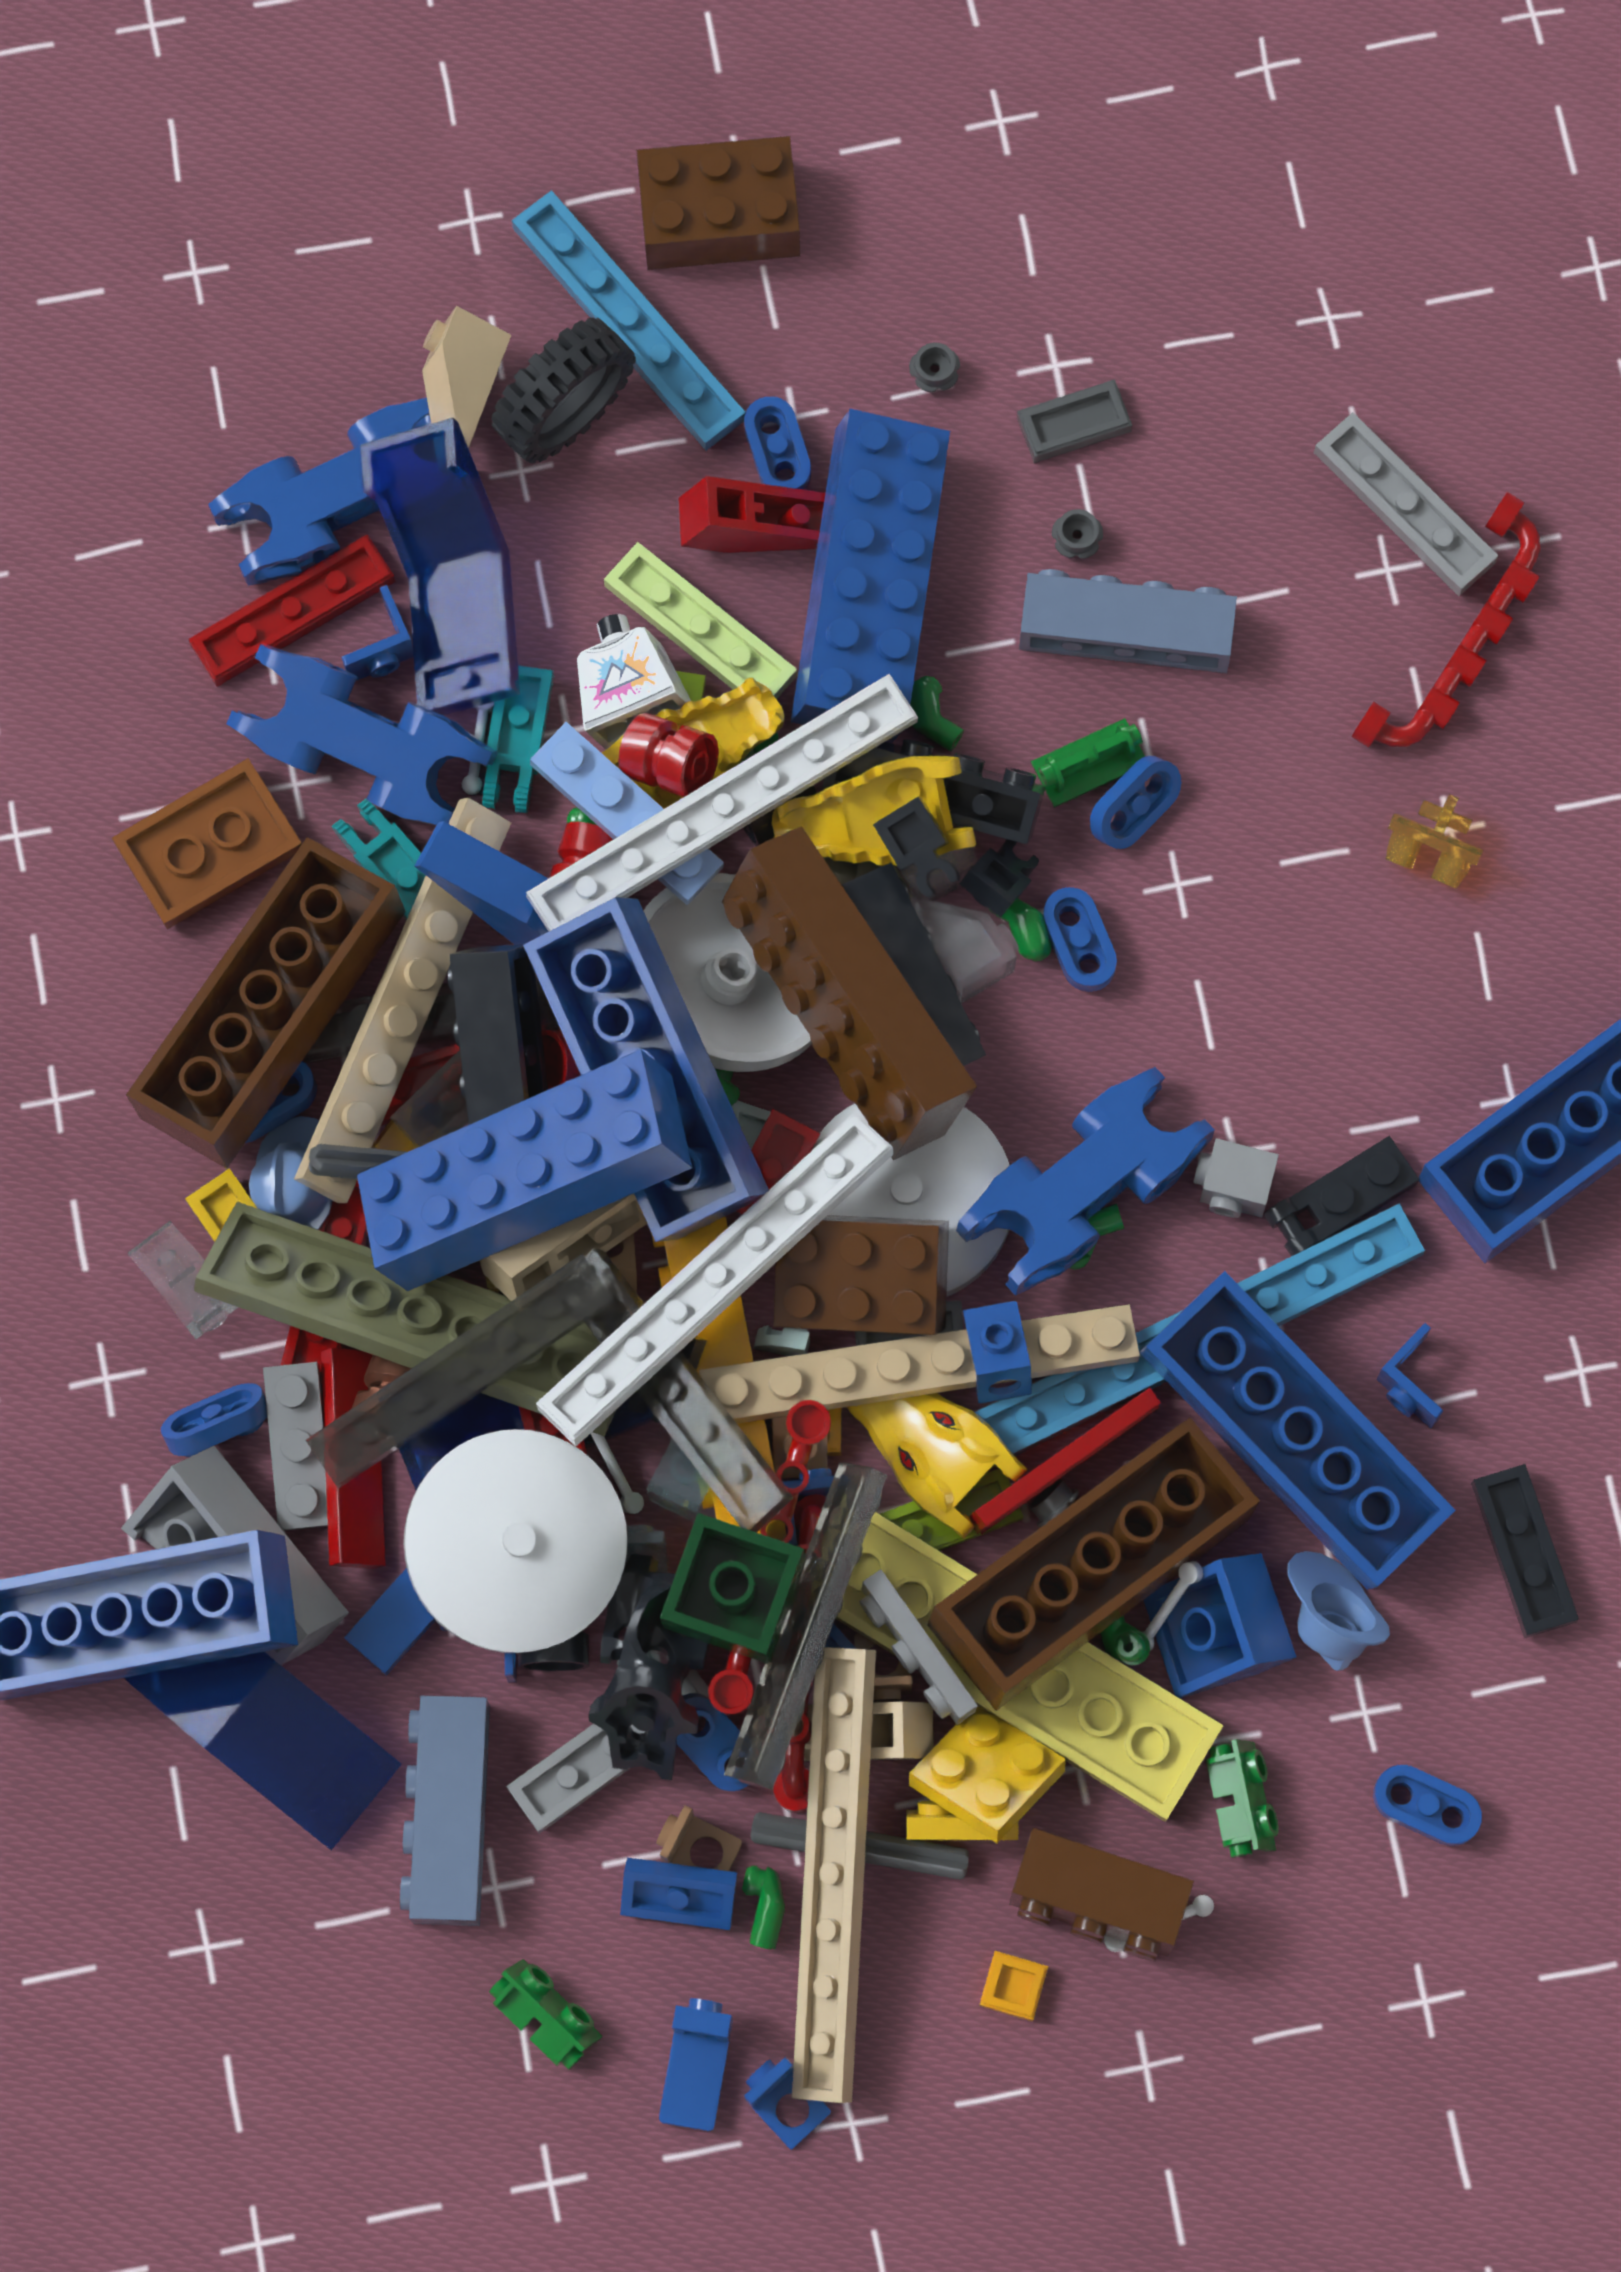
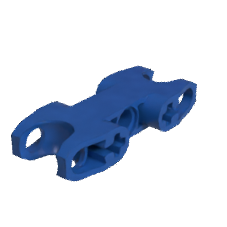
M427 397L387 406L358 420L347 432V436L354 447L351 451L302 473L294 457L285 456L277 458L249 471L238 482L208 504L217 526L232 525L240 521L256 519L267 523L272 528L268 541L247 555L245 560L239 563L242 575L248 586L296 576L338 552L340 545L333 533L338 529L383 508L387 511L393 524H407L436 511L447 500L478 477L477 467L470 455L462 456L448 475L439 470L438 461L433 462L421 458L415 452L418 441L433 431Z
M260 644L255 659L275 671L283 679L287 690L285 705L276 716L269 719L232 710L226 723L256 744L267 755L305 772L316 774L325 753L376 776L366 798L369 802L404 819L418 820L434 825L443 821L449 824L455 810L454 807L441 798L436 785L438 772L445 762L454 757H460L473 763L492 766L498 754L496 750L477 739L458 722L421 705L408 702L400 723H396L353 703L348 698L358 678L356 675L321 658L298 655L265 644Z
M1156 1067L1146 1070L1122 1083L1111 1086L1088 1104L1072 1123V1128L1084 1141L1043 1173L1028 1156L1018 1159L992 1180L985 1192L958 1221L956 1232L965 1242L975 1240L997 1228L1012 1230L1023 1237L1029 1251L1016 1263L1015 1268L1008 1274L1009 1280L1005 1284L1015 1296L1048 1279L1061 1275L1089 1252L1100 1238L1098 1231L1087 1221L1096 1212L1127 1188L1143 1204L1154 1201L1177 1183L1190 1163L1212 1140L1215 1129L1205 1119L1196 1121L1187 1128L1177 1132L1160 1131L1149 1124L1143 1109L1162 1089L1161 1082L1165 1079L1164 1075Z

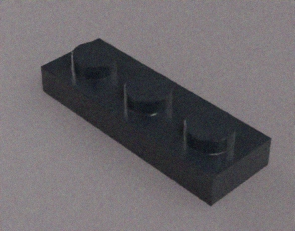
M1526 1464L1474 1479L1471 1485L1524 1639L1576 1623L1579 1617Z

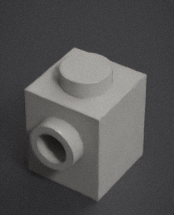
M1216 1138L1212 1154L1201 1152L1193 1183L1203 1185L1200 1202L1210 1204V1211L1225 1217L1239 1218L1241 1213L1262 1218L1279 1154Z

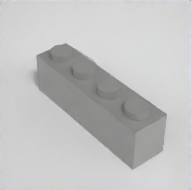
M215 1446L171 1466L121 1527L133 1540L142 1537L155 1549L252 1530L285 1535L298 1645L265 1651L279 1665H283L322 1644L349 1613Z

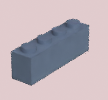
M1053 569L1042 570L1038 574L1028 573L1019 650L1227 673L1231 656L1237 596L1226 595L1223 590L1213 587H1200L1195 589V592L1176 590L1172 585L1160 581L1145 582L1142 586L1123 584L1120 579L1107 575L1093 576L1090 580L1070 578L1066 572Z
M420 1695L419 1710H410L409 1743H418L417 1765L407 1766L406 1798L415 1799L414 1821L405 1820L403 1828V1854H412L411 1876H402L400 1909L409 1910V1919L413 1924L480 1926L490 1703L487 1697Z

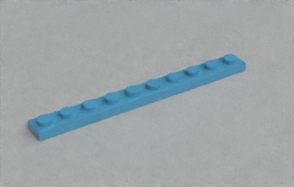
M1399 1203L1237 1284L1278 1326H1281L1423 1256L1425 1250ZM1180 1312L1137 1332L1136 1339L1139 1352ZM1140 1354L1138 1362L1050 1375L1032 1384V1394L999 1400L975 1413L996 1431L1011 1453L1017 1456L1137 1397L1148 1388L1153 1389L1167 1381Z

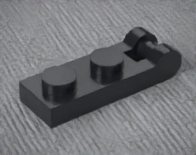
M1389 1135L1298 1193L1278 1202L1263 1215L1273 1229L1277 1227L1280 1229L1288 1241L1284 1246L1292 1257L1344 1231L1416 1186L1419 1178ZM1305 1210H1308L1317 1224L1307 1230L1304 1229L1296 1217Z

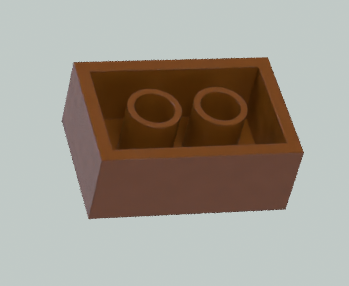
M790 136L636 150L647 270L800 256V230Z
M827 1215L775 1264L773 1327L936 1335L943 1331L946 1327L949 1221Z
M1032 1828L1009 1904L1019 1907L1017 1916L1024 1920L1049 1926L1052 1918L1072 1925L1070 1934L1078 1938L1102 1944L1105 1936L1126 1942L1124 1952L1141 1959L1156 1961V1957L1159 1954L1168 1957L1175 1945L1194 1881Z

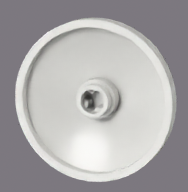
M718 873L688 906L666 888L652 899L644 909V913L714 1068L735 1072L767 1070L787 1063L804 1052L812 1044L809 1033L797 1015L792 1014L786 1008L781 991L769 973L759 967L754 958L753 949L741 931L731 925L725 914L721 901L731 885L735 874Z
M856 1104L843 1110L824 1127L813 1149L854 1112L868 1124ZM963 1107L945 1136L894 1161L890 1157L828 1215L949 1221L947 1296L975 1281L988 1269L1003 1247L1009 1232L1008 1229L997 1228L968 1242L963 1240L956 1232L958 1221L985 1192L992 1180L1010 1165L1002 1146L988 1126L974 1113Z
M515 1429L496 1431L475 1437L457 1446L439 1460L424 1477L415 1492L407 1513L404 1529L405 1561L411 1583L420 1601L433 1618L450 1633L474 1646L504 1653L532 1652L552 1647L574 1637L590 1625L607 1606L616 1591L625 1566L627 1554L626 1521L620 1500L611 1482L600 1467L583 1451L558 1437L542 1432Z

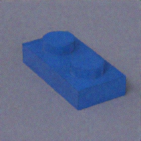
M627 1857L624 1869L620 1915L730 1930L734 1910L737 1872Z

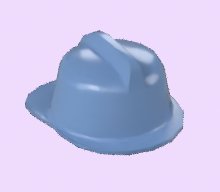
M299 1116L291 1118L270 1131L262 1141L256 1158V1165L251 1171L249 1191L250 1197L257 1209L318 1230L330 1214L332 1200L294 1180V1177L319 1121L315 1118Z
M1310 1551L1297 1553L1288 1562L1287 1575L1293 1589L1302 1602L1297 1621L1298 1635L1307 1646L1319 1653L1334 1670H1344L1352 1660L1361 1655L1368 1645L1383 1644L1390 1636L1389 1625L1375 1609L1359 1582L1340 1563L1321 1553Z

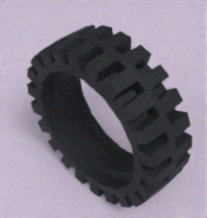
M591 317L585 322L581 320L575 323L572 329L567 327L559 333L556 341L551 339L543 346L541 354L535 353L528 360L529 366L526 369H520L514 376L515 383L507 385L502 393L505 397L497 401L495 406L497 411L492 414L493 429L526 462L535 463L537 460L542 462L549 455L552 457L560 453L563 445L569 447L573 444L579 433L584 435L591 428L590 423L594 419L599 420L606 413L604 408L615 402L619 396L616 392L625 388L629 381L627 377L634 370L633 364L636 362L635 353L615 331L599 318Z

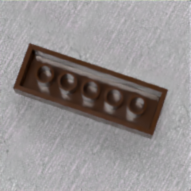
M802 826L751 848L721 901L725 914L731 925L741 931L753 949V955L759 967L769 973L781 991L786 1008L792 1014L797 1015L809 1033L816 1053L827 1060L839 1078L840 1087L844 1095L850 1101L855 1102L867 1120L868 1125L893 1147L894 1155L891 1156L893 1161L945 1136L977 1088L946 1039Z
M307 837L127 1092L126 1096L139 1118L227 1169L405 914L406 910L395 885Z
M1189 1417L938 1603L933 1609L927 1626L995 1711H997L1179 1574V1568L1182 1564L1191 1561L1195 1562L1248 1522L1260 1500L1191 1417Z

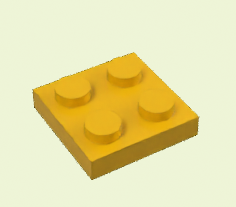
M977 1706L973 1715L960 1724L955 1725L910 1771L909 1786L995 1843H998L1065 1772L1066 1759L1020 1729Z

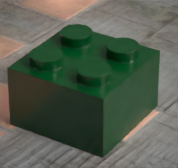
M697 1513L660 1616L664 1628L770 1664L806 1563L804 1549Z

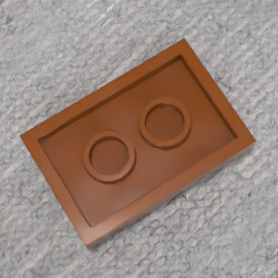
M249 758L112 837L114 845L167 930L294 856L302 845Z

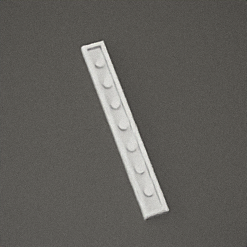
M888 674L527 891L526 897L548 931L615 897L627 898L917 723L918 716L891 675Z
M854 1112L536 1403L537 1409L576 1447L894 1155L893 1147Z

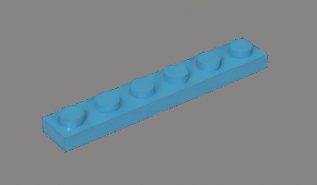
M552 190L511 220L513 230L590 318L601 319L630 347L636 357V362L633 364L634 369L706 451L744 422L746 412Z

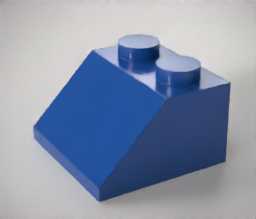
M1262 1553L1219 1559L1202 1567V1579L1188 1586L1155 1635L1176 1697L1184 1698L1242 1680L1297 1658ZM1180 1578L1161 1586L1144 1599L1150 1621L1153 1620Z

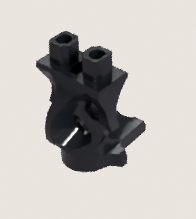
M632 1554L626 1567L623 1569L616 1591L608 1603L601 1642L600 1663L610 1664L613 1660H620L619 1665L604 1694L597 1697L591 1704L589 1722L606 1732L609 1740L612 1768L626 1770L642 1766L654 1770L661 1779L672 1780L677 1736L685 1733H697L699 1726L696 1708L686 1703L682 1696V1684L688 1676L690 1669L704 1670L710 1644L688 1636L683 1637L676 1632L664 1628L660 1616L675 1574L658 1572L659 1562L652 1556ZM626 1627L627 1631L624 1641L618 1640L619 1632ZM649 1652L655 1659L649 1657L647 1653ZM633 1724V1726H634L636 1729H638V1730H640V1731H646V1732H645V1733H637V1732L633 1731L631 1725Z

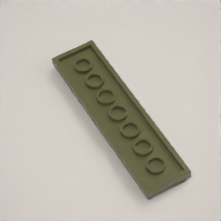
M236 1202L195 1278L194 1292L539 1414L542 1413L537 1409L536 1403L612 1334L533 1305L520 1311L505 1295L448 1275L406 1291L374 1269L371 1248L240 1202ZM616 1410L592 1432L605 1436Z

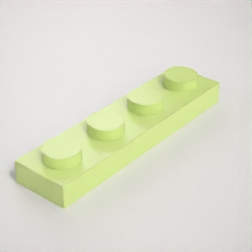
M639 542L632 547L604 578V586L730 688L736 689L746 679L754 678L768 687L777 699L797 677V669Z

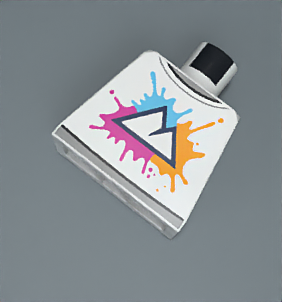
M613 614L602 618L597 623L601 643L582 651L577 658L583 725L585 731L605 750L625 733L629 724L637 715L642 713L656 715L661 710L667 708L678 710L686 702L691 701L661 643L645 627H637L630 630L627 617L622 614Z

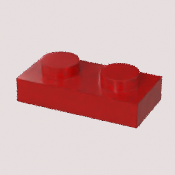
M774 1108L751 1149L769 1190L812 1151L821 1134ZM753 1202V1203H751V1204H749V1205H747V1206H745V1207H743V1208L737 1210V1212L743 1214V1213L746 1212L755 1202Z

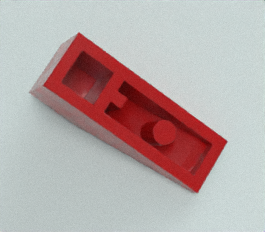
M706 476L679 497L681 547L724 553L817 549L825 493Z

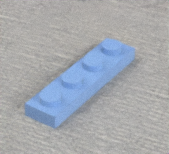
M567 722L530 759V765L613 840L664 810ZM707 849L658 880L688 906L721 871L724 862L711 850Z

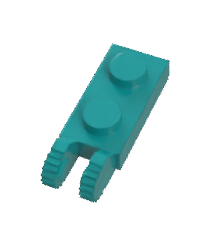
M501 663L487 745L496 750L498 754L492 766H485L487 771L482 806L495 809L500 797L501 770L519 772L518 785L515 788L513 800L515 812H528L533 787V775H538V772L530 765V759L543 745L554 680L553 670Z
M364 799L357 807L365 822L372 826L379 834L377 837L365 845L351 825L342 819L334 823L332 828L353 854L355 862L359 866L395 885L406 910L403 917L407 920L426 877L425 874L414 867L421 853L395 823L391 825L371 802Z

